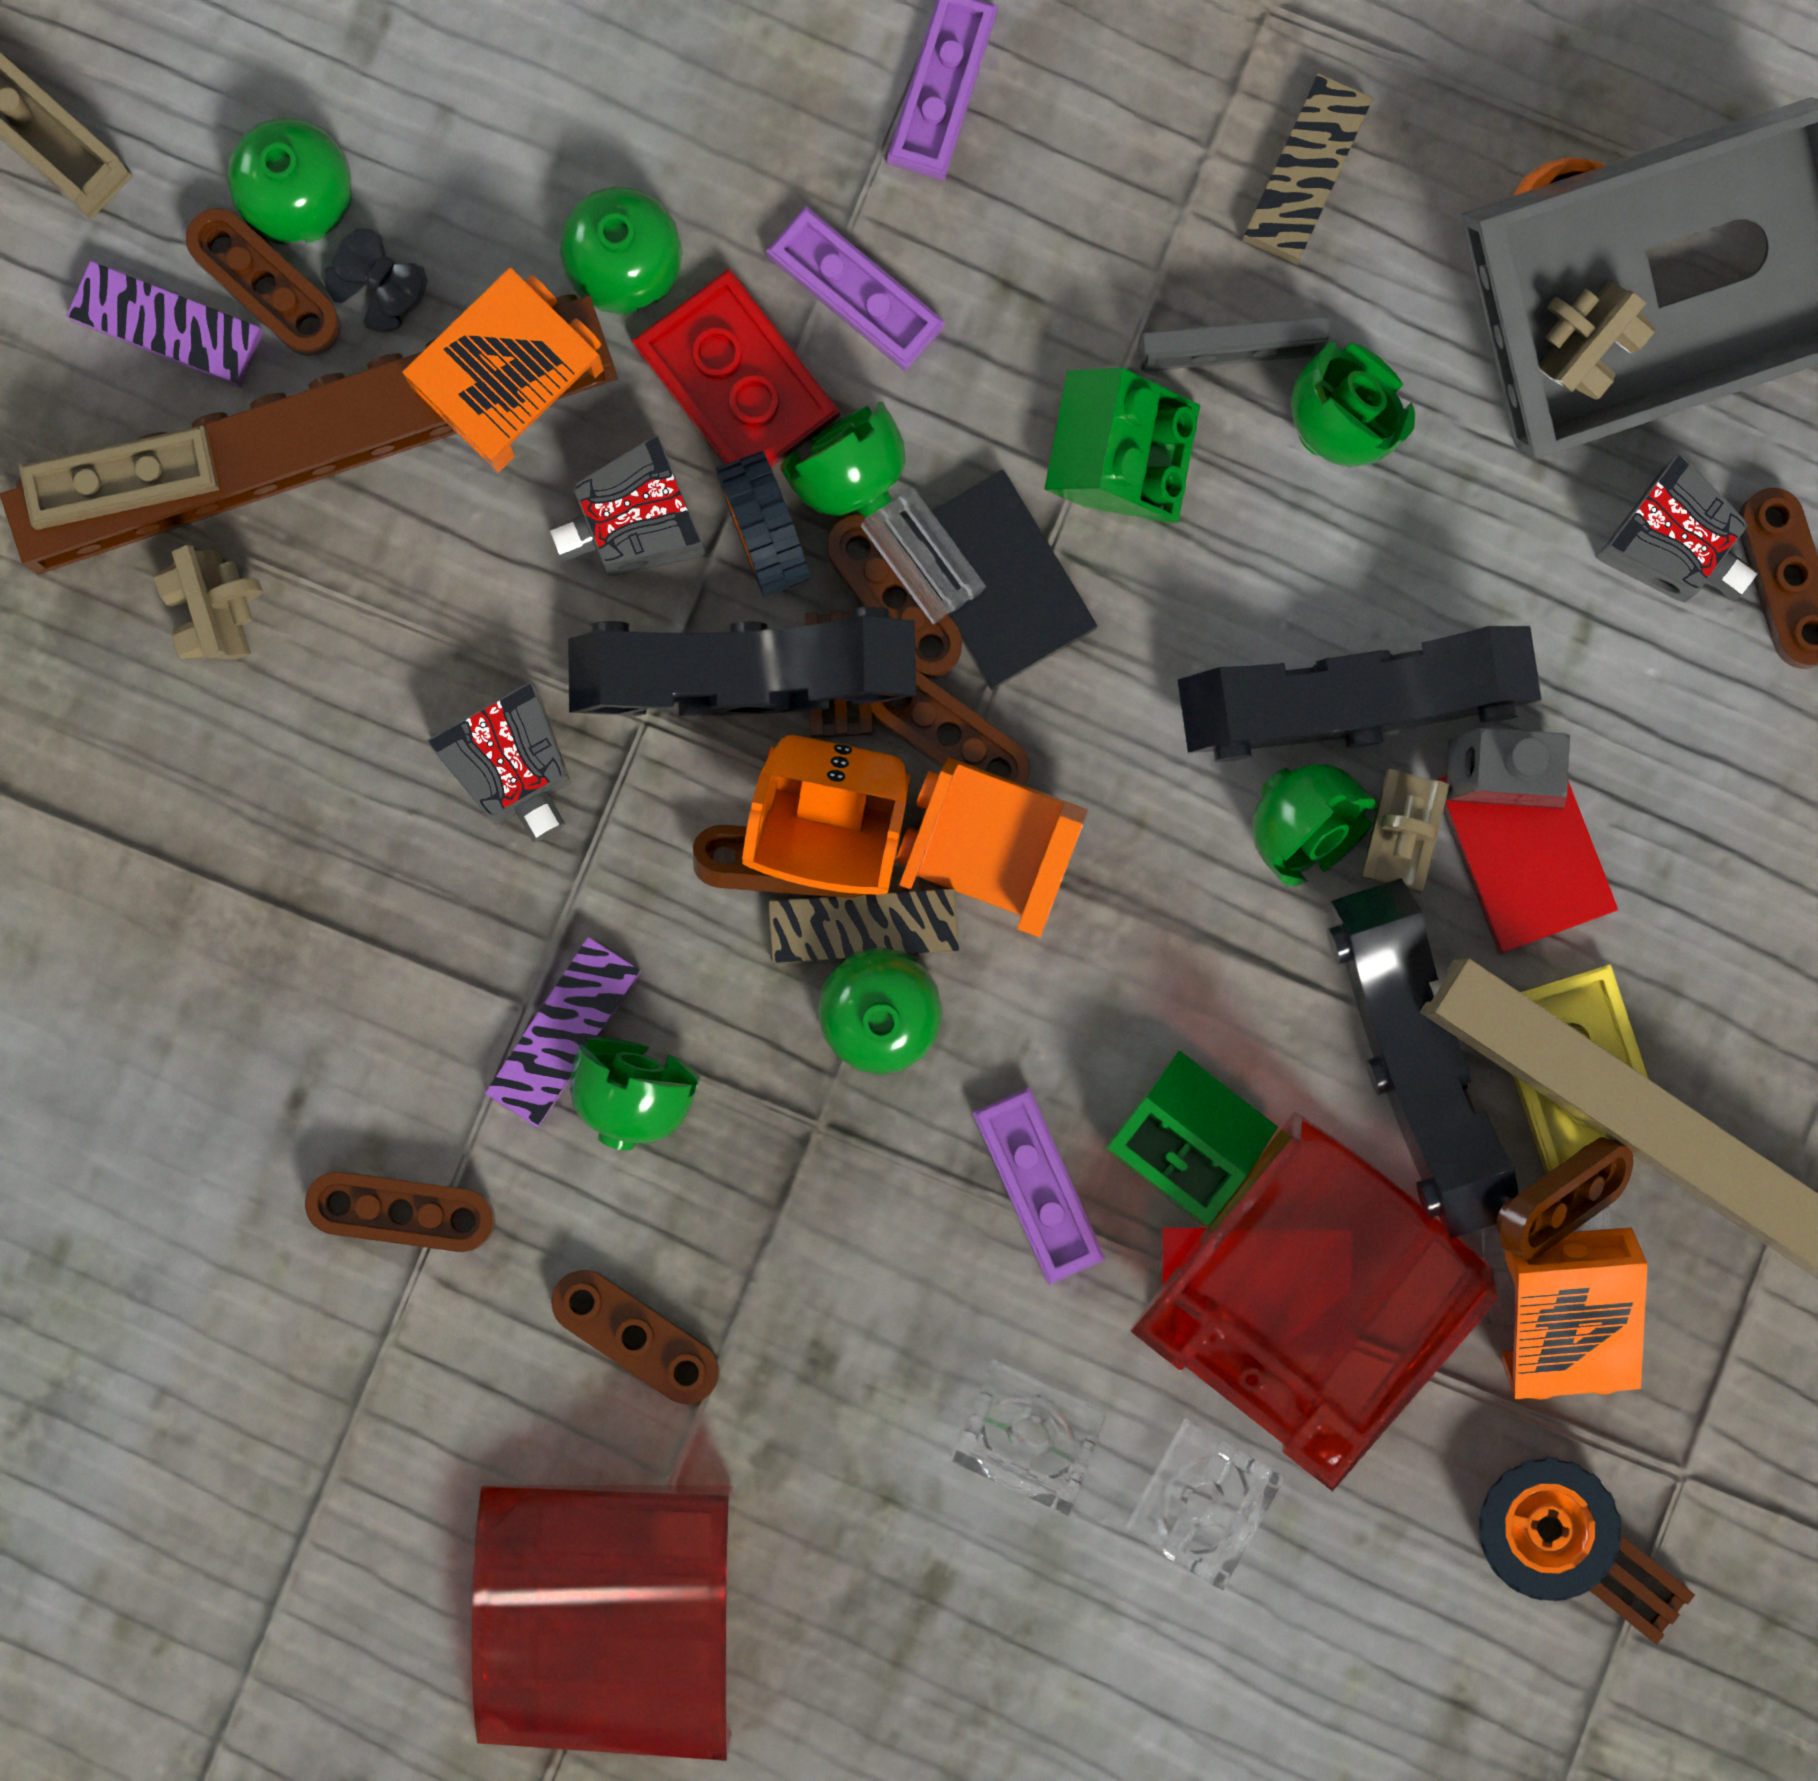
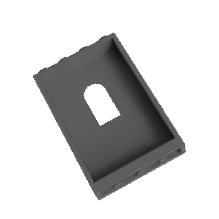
M1806 98L1461 213L1517 449L1535 460L1818 365L1817 98ZM1737 219L1750 220L1760 227L1766 240V252L1761 265L1754 273L1746 278L1660 307L1658 306L1646 249ZM1611 280L1623 289L1635 292L1647 303L1641 311L1655 328V333L1641 350L1633 354L1621 348L1616 342L1612 344L1600 360L1616 373L1614 382L1599 399L1595 400L1576 389L1571 392L1549 379L1540 371L1539 363L1553 347L1545 339V336L1559 321L1547 308L1554 297L1560 298L1571 306L1584 289L1589 290L1596 296L1607 281Z

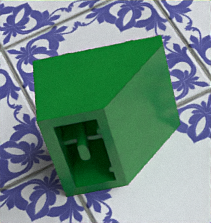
M1122 367L1067 371L1044 490L1087 508L1166 523H1178L1186 489V479L1194 436L1197 430L1200 405Z
M1178 1050L1103 1149L1198 1224L1209 1226L1248 1176L1278 1126L1182 1051Z

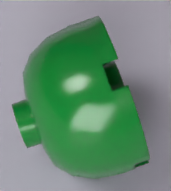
M280 117L261 122L241 137L230 155L227 182L233 205L254 232L272 243L286 245L285 241L298 242L305 240L306 243L320 240L339 226L351 205L352 191L350 188L352 178L345 154L326 131L306 120Z
M614 186L594 191L575 205L564 223L560 256L566 278L580 298L590 295L593 306L602 312L626 315L638 312V308L648 306L655 300L657 303L668 295L680 275L683 250L676 222L657 199L639 189Z
M1337 341L1330 342L1312 358L1294 382L1290 410L1296 431L1299 434L1300 441L1309 452L1328 462L1348 468L1375 463L1393 452L1414 430L1415 410L1411 402L1406 408H1403L1396 392L1404 385L1398 375L1379 356L1359 344L1351 342L1344 349H1339L1335 347Z
M882 401L877 403L873 412L869 406L860 408L810 438L813 443L811 446L812 453L803 460L797 450H795L780 464V470L793 491L807 506L821 514L842 516L857 510L860 515L866 518L884 508L893 499L888 489L899 480L906 462L904 440L895 420Z
M1328 764L1304 765L1292 771L1284 768L1269 777L1261 788L1260 793L1263 797L1255 808L1252 822L1254 845L1265 864L1284 885H1301L1308 882L1301 872L1308 870L1318 861L1319 868L1326 872L1355 848L1373 824L1365 816L1367 810L1378 811V804L1359 782L1343 769Z
M882 947L855 952L838 965L822 985L818 1005L822 1036L836 1057L858 1071L879 1075L903 1071L922 1059L938 1037L943 1014L938 985L925 967L903 951Z
M591 1038L587 1040L586 1047L582 1044L578 1047L572 1067L569 1089L575 1110L587 1126L599 1132L598 1140L602 1144L618 1150H632L635 1143L649 1144L670 1136L683 1123L694 1100L700 1080L696 1070L681 1059L668 1054L665 1065L643 1056L649 1049V1046L615 1038Z

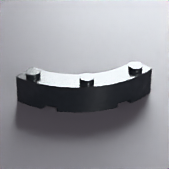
M862 607L851 610L852 618L770 630H768L767 623L746 621L732 623L730 625L731 632H631L627 622H595L592 624V632L568 639L569 713L641 716L646 714L647 709H668L674 707V704H679V716L752 715L829 709V700L852 701V704L866 705L916 696L915 620L889 618V609L883 607Z
M1486 626L1460 634L1421 642L1422 650L1392 655L1389 650H1377L1325 658L1316 661V665L1309 668L1286 670L1285 663L1217 667L1178 679L1188 753L1214 752L1215 762H1228L1252 757L1251 749L1303 744L1345 738L1347 748L1364 747L1382 743V732L1424 726L1479 715L1481 723L1518 717L1516 706L1542 700L1531 627Z
M1402 878L1332 900L1331 906L1336 926L1327 929L1329 944L1337 963L1346 964L1358 1010L1374 1056L1366 1060L1368 1075L1377 1095L1387 1093L1401 1133L1421 1178V1181L1416 1182V1187L1425 1214L1428 1218L1439 1216L1450 1239L1497 1224V1218L1502 1206L1507 1200L1515 1198L1519 1194L1515 1168L1508 1158L1486 1111L1475 1112L1467 1092L1468 1084L1471 1083L1470 1073L1457 1037L1420 1013L1424 1004L1431 1002L1434 998L1429 983L1439 980L1422 910Z

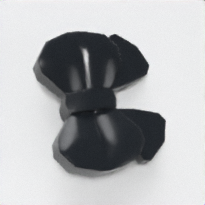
M357 228L344 237L333 257V267H328L325 270L326 289L336 303L346 302L365 285L375 291L369 303L364 323L366 328L380 332L401 326L402 321L399 316H406L420 303L428 282L424 267L417 263L396 264L393 259L387 257L382 236L375 229Z

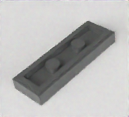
M1328 317L1143 333L1138 349L1140 369H1144V372L1315 356L1325 347L1330 338Z

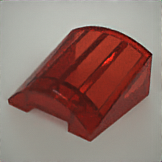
M1294 1111L1257 1160L1245 1180L1212 1223L1207 1226L1131 1327V1332L1178 1370L1182 1371L1186 1367L1280 1441L1282 1443V1452L1333 1492L1493 1307L1498 1296L1493 1268L1461 1238L1455 1237L1450 1239L1442 1222L1436 1216L1428 1218L1422 1205L1346 1145Z
M481 1486L476 1526L472 1591V1689L478 1744L727 1761L732 1743V1732L727 1728L726 1695L729 1504L734 1496V1486Z

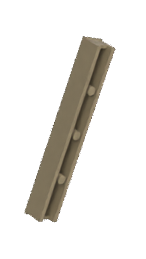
M0 52V140L85 216L92 220L131 179L132 175L109 148Z
M1470 958L1452 960L1447 968L1448 976L1432 1001L1424 1004L1420 1011L1421 1014L1606 1138L1627 1146L1632 1151L1634 1157L1818 1279L1817 1192Z

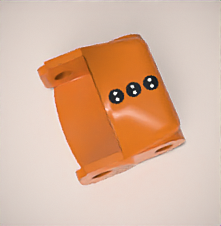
M800 735L782 737L777 746L770 747L766 764L758 778L747 824L742 864L761 873L809 887L855 894H888L911 774H906L904 762L891 754Z

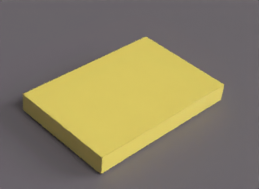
M1611 964L1520 992L1648 1078ZM1513 1075L1545 1174L1575 1155L1584 1146L1589 1145L1600 1137H1605Z

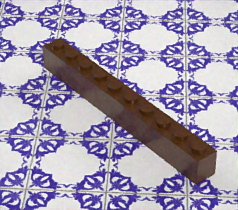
M575 294L556 297L558 303L552 309L568 324L577 318L600 341L602 346L596 352L599 354L604 371L596 378L586 370L558 399L618 380L614 363L590 295L580 299ZM433 339V340H431L430 342H428V343L426 344V348H427L435 339ZM422 352L404 358L400 353H392L370 361L367 364L368 370L348 377H345L343 373L327 374L309 383V390L286 397L285 393L264 395L250 403V410L229 417L224 412L212 413L193 421L191 424L192 428L204 426L208 430L220 488L219 491L35 530L30 524L21 478L15 482V489L0 493V498L22 564L37 575L457 433L410 387L402 373ZM166 432L148 434L139 439L166 434Z

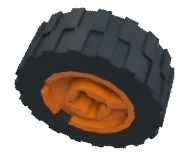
M763 450L716 467L728 508L762 595L765 597L811 580L804 553L789 511Z
M1545 1457V1459L1541 1460L1531 1459L1524 1461L1513 1469L1510 1468L1491 1486L1486 1494L1479 1517L1481 1546L1491 1569L1508 1587L1517 1593L1519 1592L1536 1600L1563 1601L1588 1592L1609 1573L1620 1549L1621 1518L1611 1492L1607 1491L1601 1483L1602 1481L1595 1474L1589 1473L1581 1468V1465L1572 1461L1565 1462L1558 1460V1458ZM1547 1517L1558 1520L1562 1526L1561 1537L1552 1541V1543L1543 1541L1537 1531L1538 1523Z

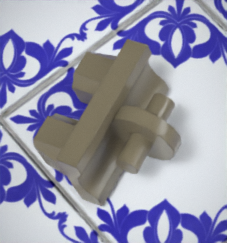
M1611 280L1607 281L1596 296L1589 290L1584 289L1571 306L1560 298L1554 297L1547 308L1559 321L1545 336V339L1553 347L1539 363L1540 371L1549 379L1571 392L1576 389L1595 400L1599 399L1614 382L1616 375L1614 371L1600 360L1612 344L1616 342L1621 348L1633 354L1641 350L1655 333V328L1641 311L1647 303L1635 292L1627 291Z
M186 545L172 551L175 563L156 574L154 580L159 596L166 606L179 607L187 603L193 621L173 629L172 639L178 657L195 661L207 658L237 660L251 654L242 625L253 620L247 602L258 598L263 593L259 579H240L235 562L223 563L220 551L216 549L194 550L193 546Z
M1391 768L1386 770L1378 803V811H1376L1360 878L1381 884L1402 878L1409 891L1416 893L1424 891L1449 783L1420 778Z

